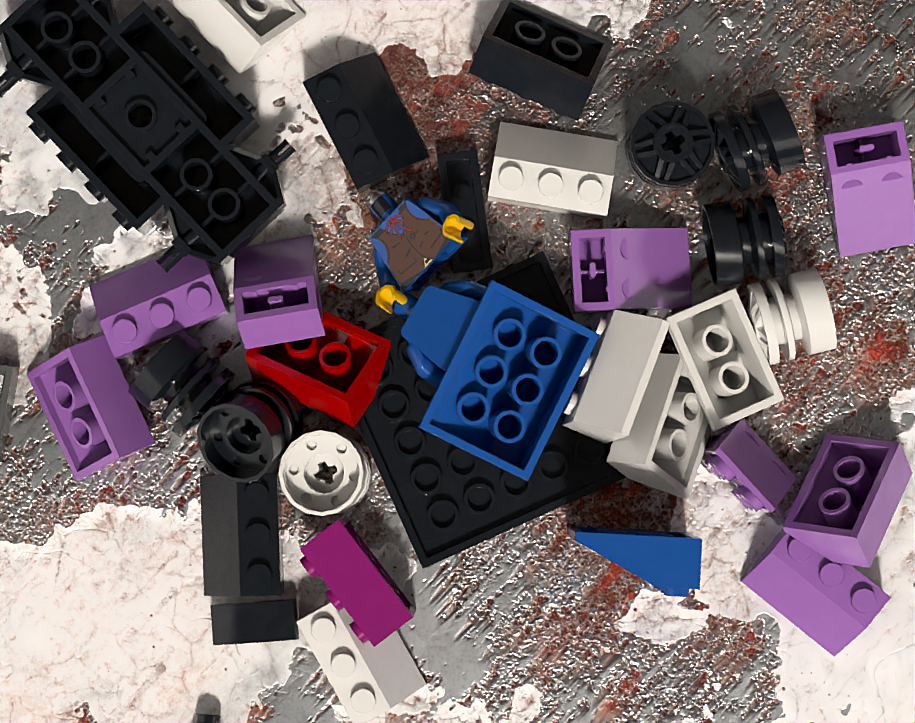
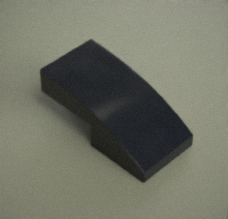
M296 599L210 605L213 645L299 639V630L296 623L298 620Z

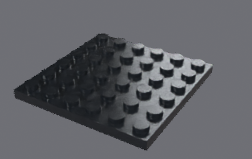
M544 251L476 281L487 287L490 280H493L575 322ZM398 316L367 330L390 340L391 347L376 395L357 423L423 569L626 478L625 475L606 462L613 441L605 444L563 426L566 417L564 413H561L528 481L419 428L418 425L436 388L416 373L406 352L409 341L401 335V329L406 319ZM580 377L578 378L573 388V391L576 390Z

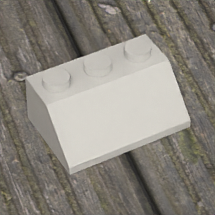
M168 0L239 74L262 60L306 17L291 0Z
M500 122L487 200L605 220L608 214L618 141Z
M736 288L664 319L670 322L668 331L713 431L784 400L762 347L757 341L755 331Z
M613 310L604 315L603 318L598 317L592 331L600 334L579 376L580 380L576 390L572 391L562 413L566 414L563 426L605 444L629 436L670 322L620 310Z
M659 353L629 436L613 441L606 462L631 480L681 498L689 499L712 428L679 354Z
M329 601L299 618L296 623L352 723H366L427 685L397 630L375 647L369 640L363 644L350 628L349 624L354 620L345 608L338 611Z

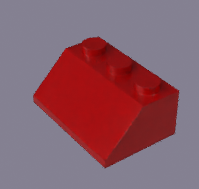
M323 311L325 336L250 348L247 351L245 357L252 379L272 380L285 387L298 402L354 428L376 395L391 342Z

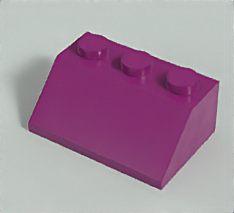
M342 516L300 548L304 555L300 559L301 564L312 578L315 579L317 576H320L329 587L324 592L338 611L345 608L354 621L349 626L363 644L369 640L375 647L414 617L416 612L414 606L345 516Z

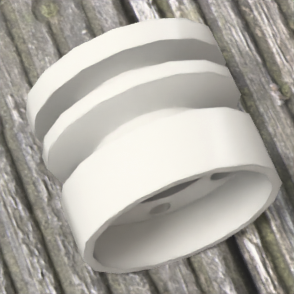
M816 268L789 274L787 294H783L775 278L766 281L767 298L759 282L747 285V315L769 365L780 363L779 345L787 361L795 359V340L799 339L808 355L836 349L837 336L834 317L825 285Z
M323 430L305 433L290 443L281 457L279 468L281 488L290 503L307 514L319 516L347 512L360 503L369 489L372 474L369 457L357 441L346 434ZM324 463L329 467L336 466L337 473L332 476L334 481L332 484L329 480L320 479L319 474L324 471Z

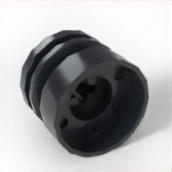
M773 88L747 99L749 118L745 119L735 105L728 106L726 110L729 124L720 111L713 112L708 116V121L711 124L715 137L714 151L723 171L730 177L740 193L751 187L749 173L758 185L765 183L764 163L768 162L778 176L801 168L805 164L802 145L795 125L782 98Z
M668 101L654 105L639 117L627 139L626 157L630 171L641 184L654 191L671 193L685 189L706 171L714 156L715 137L710 122L701 111L689 104ZM666 136H669L672 141L679 139L681 145L677 149L678 154L675 155L672 150L664 151L662 146L667 141Z
M771 194L759 196V214L751 197L744 198L742 217H736L730 201L702 205L701 218L704 245L709 271L715 288L743 283L744 265L750 264L757 281L765 279V261L772 278L785 276V257L787 253L785 228Z
M185 329L178 332L158 351L136 377L128 390L147 409L156 406L163 399L168 402L160 418V421L164 424H167L180 413L182 416L172 429L179 437H182L190 429L199 425L201 417L226 396L228 387L236 376L233 371L226 368L213 379L211 376L221 363L217 357L212 358L202 367L197 365L196 362L201 356L204 346Z
M255 378L244 381L201 417L197 429L198 446L204 460L219 475L230 481L243 483L257 480L281 459L290 443L302 436L304 430L303 414L297 400L285 387L267 379Z

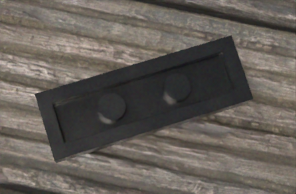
M473 149L438 154L437 161L443 200L453 203L464 219L474 223L472 230L466 227L462 229L469 238L451 256L453 274L493 269L477 151Z

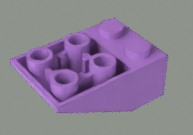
M903 121L823 135L818 139V152L839 258L915 244V204L911 160Z
M609 228L571 230L569 232L573 314L611 312L613 310L634 311L692 307L688 228Z
M313 235L246 246L234 257L233 294L236 323L245 349L325 336Z
M743 419L733 422L704 450L708 457L704 464L719 480L730 481L736 487L731 493L746 509H754L756 512L758 510L769 513L773 512L796 479L792 472Z

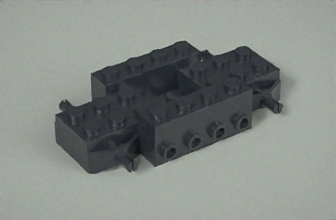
M26 0L0 24V43L7 61L5 65L7 70L0 76V97L2 98L18 81L21 82L22 80L49 89L25 112L33 120L28 127L44 144L50 139L61 150L56 157L72 173L79 169L89 179L84 186L99 202L105 197L116 208L111 215L126 231L134 227L137 231L146 235L157 223L167 216L174 239L171 242L173 245L161 257L155 260L166 273L183 257L188 255L220 266L227 265L285 210L284 208L287 205L277 171L280 169L279 166L296 150L286 139L268 156L266 153L261 156L239 147L260 127L252 116L257 109L241 92L236 97L231 94L224 86L229 82V79L214 63L207 68L197 58L202 51L186 34L180 39L169 28L174 21L159 5L151 9L143 1L119 24L113 0ZM137 106H147L152 111L151 122L142 128L133 126L130 120L133 109Z

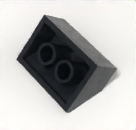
M501 0L482 36L468 73L480 77L487 83L498 85L516 93L523 99L534 101L552 109L559 115L578 121L613 42L519 0Z
M376 52L339 63L303 81V85L359 194L429 159Z
M265 473L259 479L246 483L230 481L221 475L200 476L204 596L246 597L282 595L284 593L279 473Z

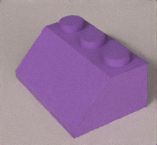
M188 255L183 257L166 273L161 268L162 266L155 261L159 258L157 257L89 286L99 323L114 358L122 360L171 339L182 329L190 331L230 313L208 261Z
M104 334L68 347L26 373L76 481L124 460L155 443L149 425L144 419L135 398L128 392L130 385L127 383L116 358H114Z
M827 433L783 525L784 531L832 562L870 568L912 475V470L900 442Z
M783 528L741 579L743 584L834 657L869 626L891 598L852 565L832 562L786 533Z

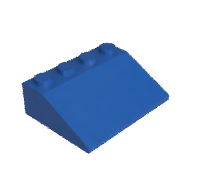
M490 280L418 427L528 481L600 334Z
M568 526V535L574 540L654 585V588H657L660 593H664L666 596L689 597V589L700 590L702 538L684 532Z

